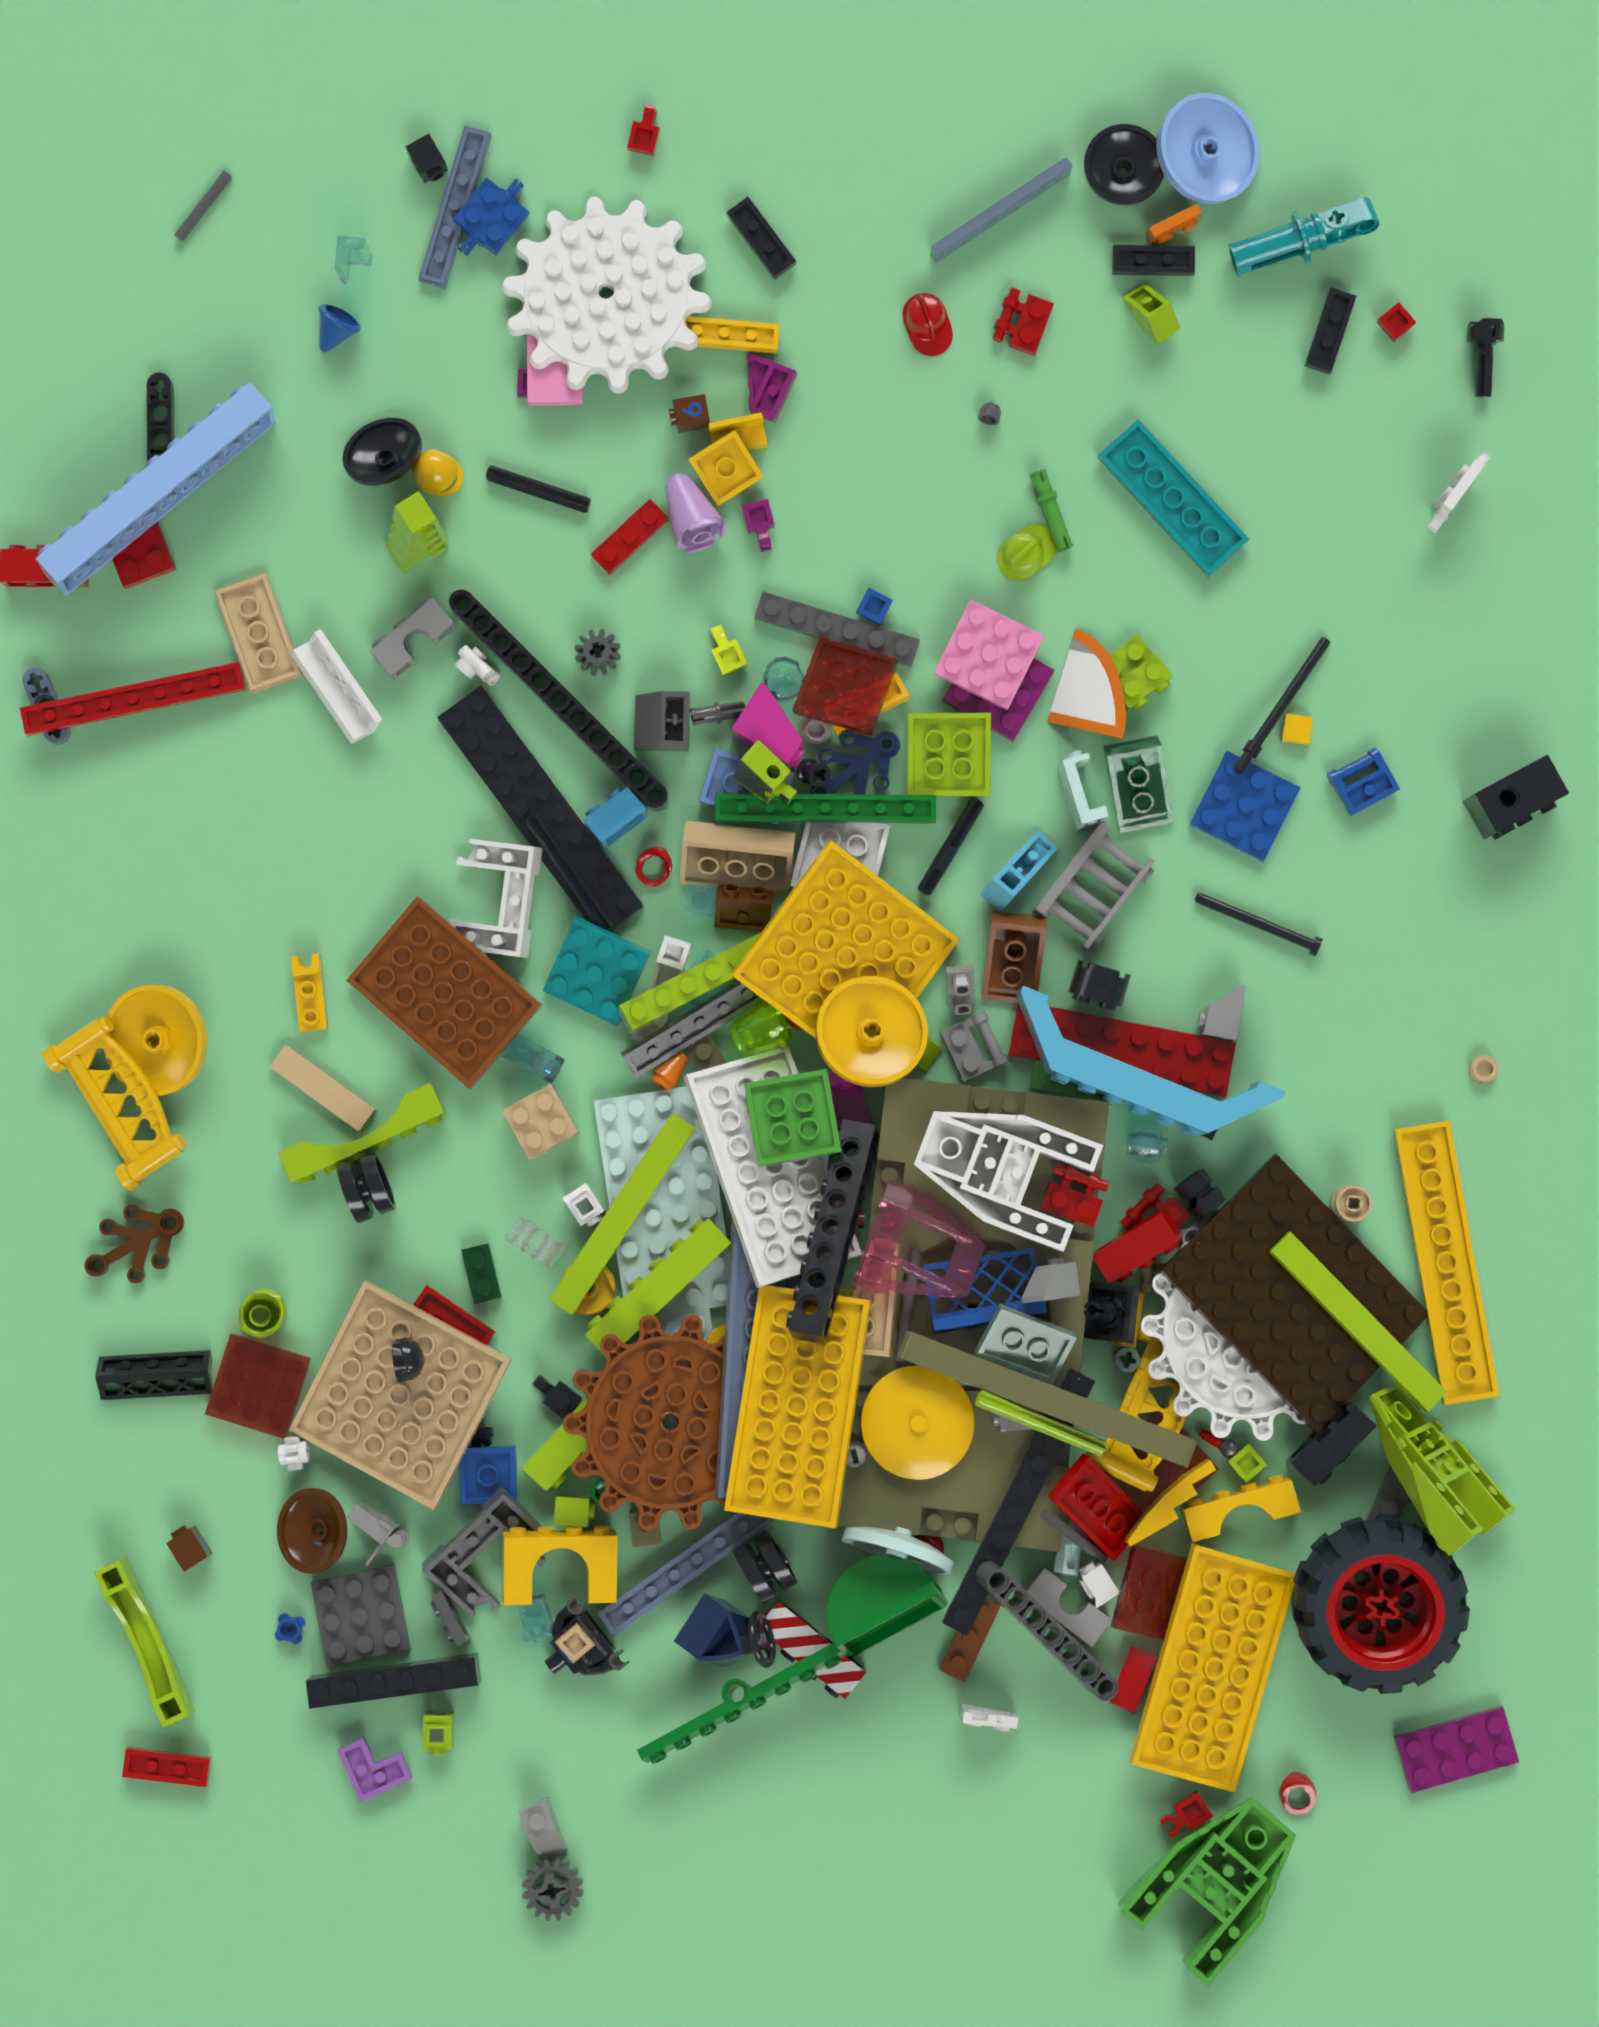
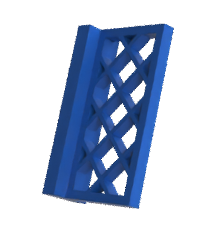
M1027 1248L923 1265L933 1333L940 1334L988 1326L999 1305L989 1299L997 1285L1011 1294L1002 1305L1036 1318L1045 1317L1047 1313L1045 1301L1022 1303V1297L1016 1294L1025 1281L1029 1283L1030 1278L1028 1276L1031 1272L1033 1274L1037 1266L1035 1249ZM1029 1255L1031 1267L1025 1275L1011 1266L1017 1257ZM1012 1258L1009 1263H1007V1262H1005V1261L1003 1260V1259ZM997 1260L1006 1267L998 1279L984 1271L990 1261ZM978 1263H984L981 1268L975 1265ZM965 1265H969L978 1271L969 1284L956 1275L959 1269ZM956 1267V1269L953 1272L947 1269ZM942 1270L950 1277L943 1287L939 1288L931 1282L930 1271ZM1008 1270L1022 1278L1014 1291L1000 1282ZM980 1274L994 1282L986 1296L972 1287ZM953 1278L966 1287L958 1300L944 1291ZM932 1288L938 1291V1294L935 1296V1298ZM969 1290L983 1299L977 1308L969 1309L961 1303ZM941 1294L955 1303L948 1313L937 1314L935 1303ZM1013 1297L1019 1300L1016 1302H1010ZM985 1302H988L990 1305H992L982 1307ZM957 1306L963 1309L961 1311H955Z

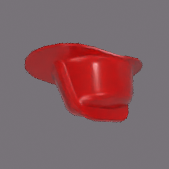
M928 293L916 294L909 298L904 304L902 315L914 348L921 354L930 357L944 353L951 345L953 331L943 303L939 298Z

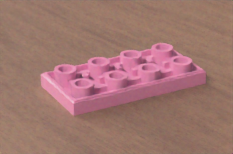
M527 334L528 406L583 405V388L572 390L567 386V367L563 363L553 362L540 370L531 366L529 357L536 349L537 340L532 335Z

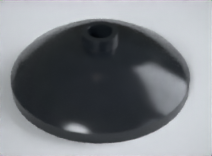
M1133 124L1112 125L1100 131L1091 140L1084 157V173L1091 189L1103 200L1116 205H1133L1152 196L1159 188L1164 177L1157 156V138L1146 129ZM1125 168L1127 173L1124 175L1120 174L1118 169Z
M383 418L373 421L360 428L349 439L343 451V466L349 477L359 484L378 486L394 482L407 474L417 462L422 450V439L416 427L407 420Z

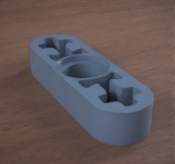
M31 668L24 673L22 682L31 705L40 704L45 699L58 700L51 680L43 670ZM34 675L43 678L39 682L40 687L44 692L49 690V693L40 694L37 687L30 685L34 681ZM65 728L60 732L61 737L59 738L51 735L53 731L43 733L48 741L61 745L69 740L71 729Z

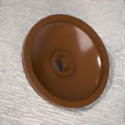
M305 1488L290 1496L281 1509L277 1523L278 1544L285 1560L300 1572L308 1574L320 1573L331 1568L344 1551L348 1528L346 1516L339 1501L331 1493L320 1488Z

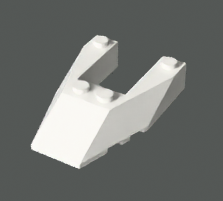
M934 1111L914 1165L983 1222L1064 1252L1074 1225L1022 1206V1199L1039 1154L1087 1172H1094L1103 1145L1025 1115Z

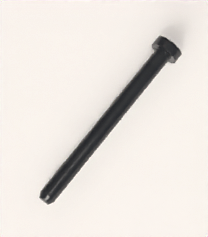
M1197 893L1195 897L1196 903L1307 948L1310 955L1316 956L1323 939L1318 936L1314 939L1203 893Z

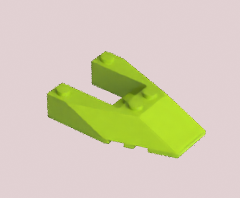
M1397 1383L1369 1397L1386 1458L1429 1532L1435 1538L1437 1546L1442 1551H1445L1448 1556L1460 1550L1479 1533L1485 1535L1517 1510L1462 1442L1458 1439L1453 1442L1441 1431L1444 1426L1437 1419L1430 1421L1420 1412L1419 1409L1421 1407Z

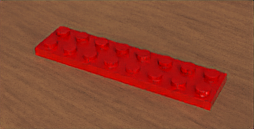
M1017 1003L1008 1056L1041 1061L1019 1003ZM1049 1006L1064 1039L1193 1091L1220 1097L1227 1096L1236 1042Z

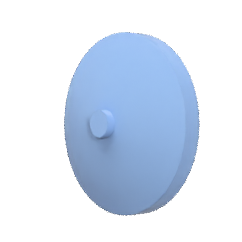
M1198 93L1182 99L1166 113L1158 129L1156 148L1160 167L1169 183L1181 195L1192 201L1202 204H1220L1231 200L1249 186L1257 172L1260 149L1255 128L1246 113L1237 104L1223 96L1212 93Z

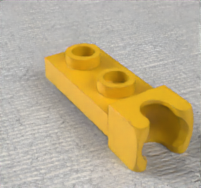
M315 953L311 956L312 962L308 968L302 965L300 956H291L299 1032L328 1029L322 974L323 966L320 953Z

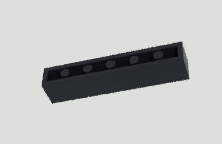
M478 1653L312 1675L306 1680L309 1709L478 1686L481 1682Z

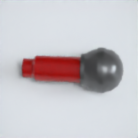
M1201 1428L1198 1436L1218 1448L1225 1458H1232L1238 1453L1239 1446L1235 1440L1217 1438L1209 1430Z

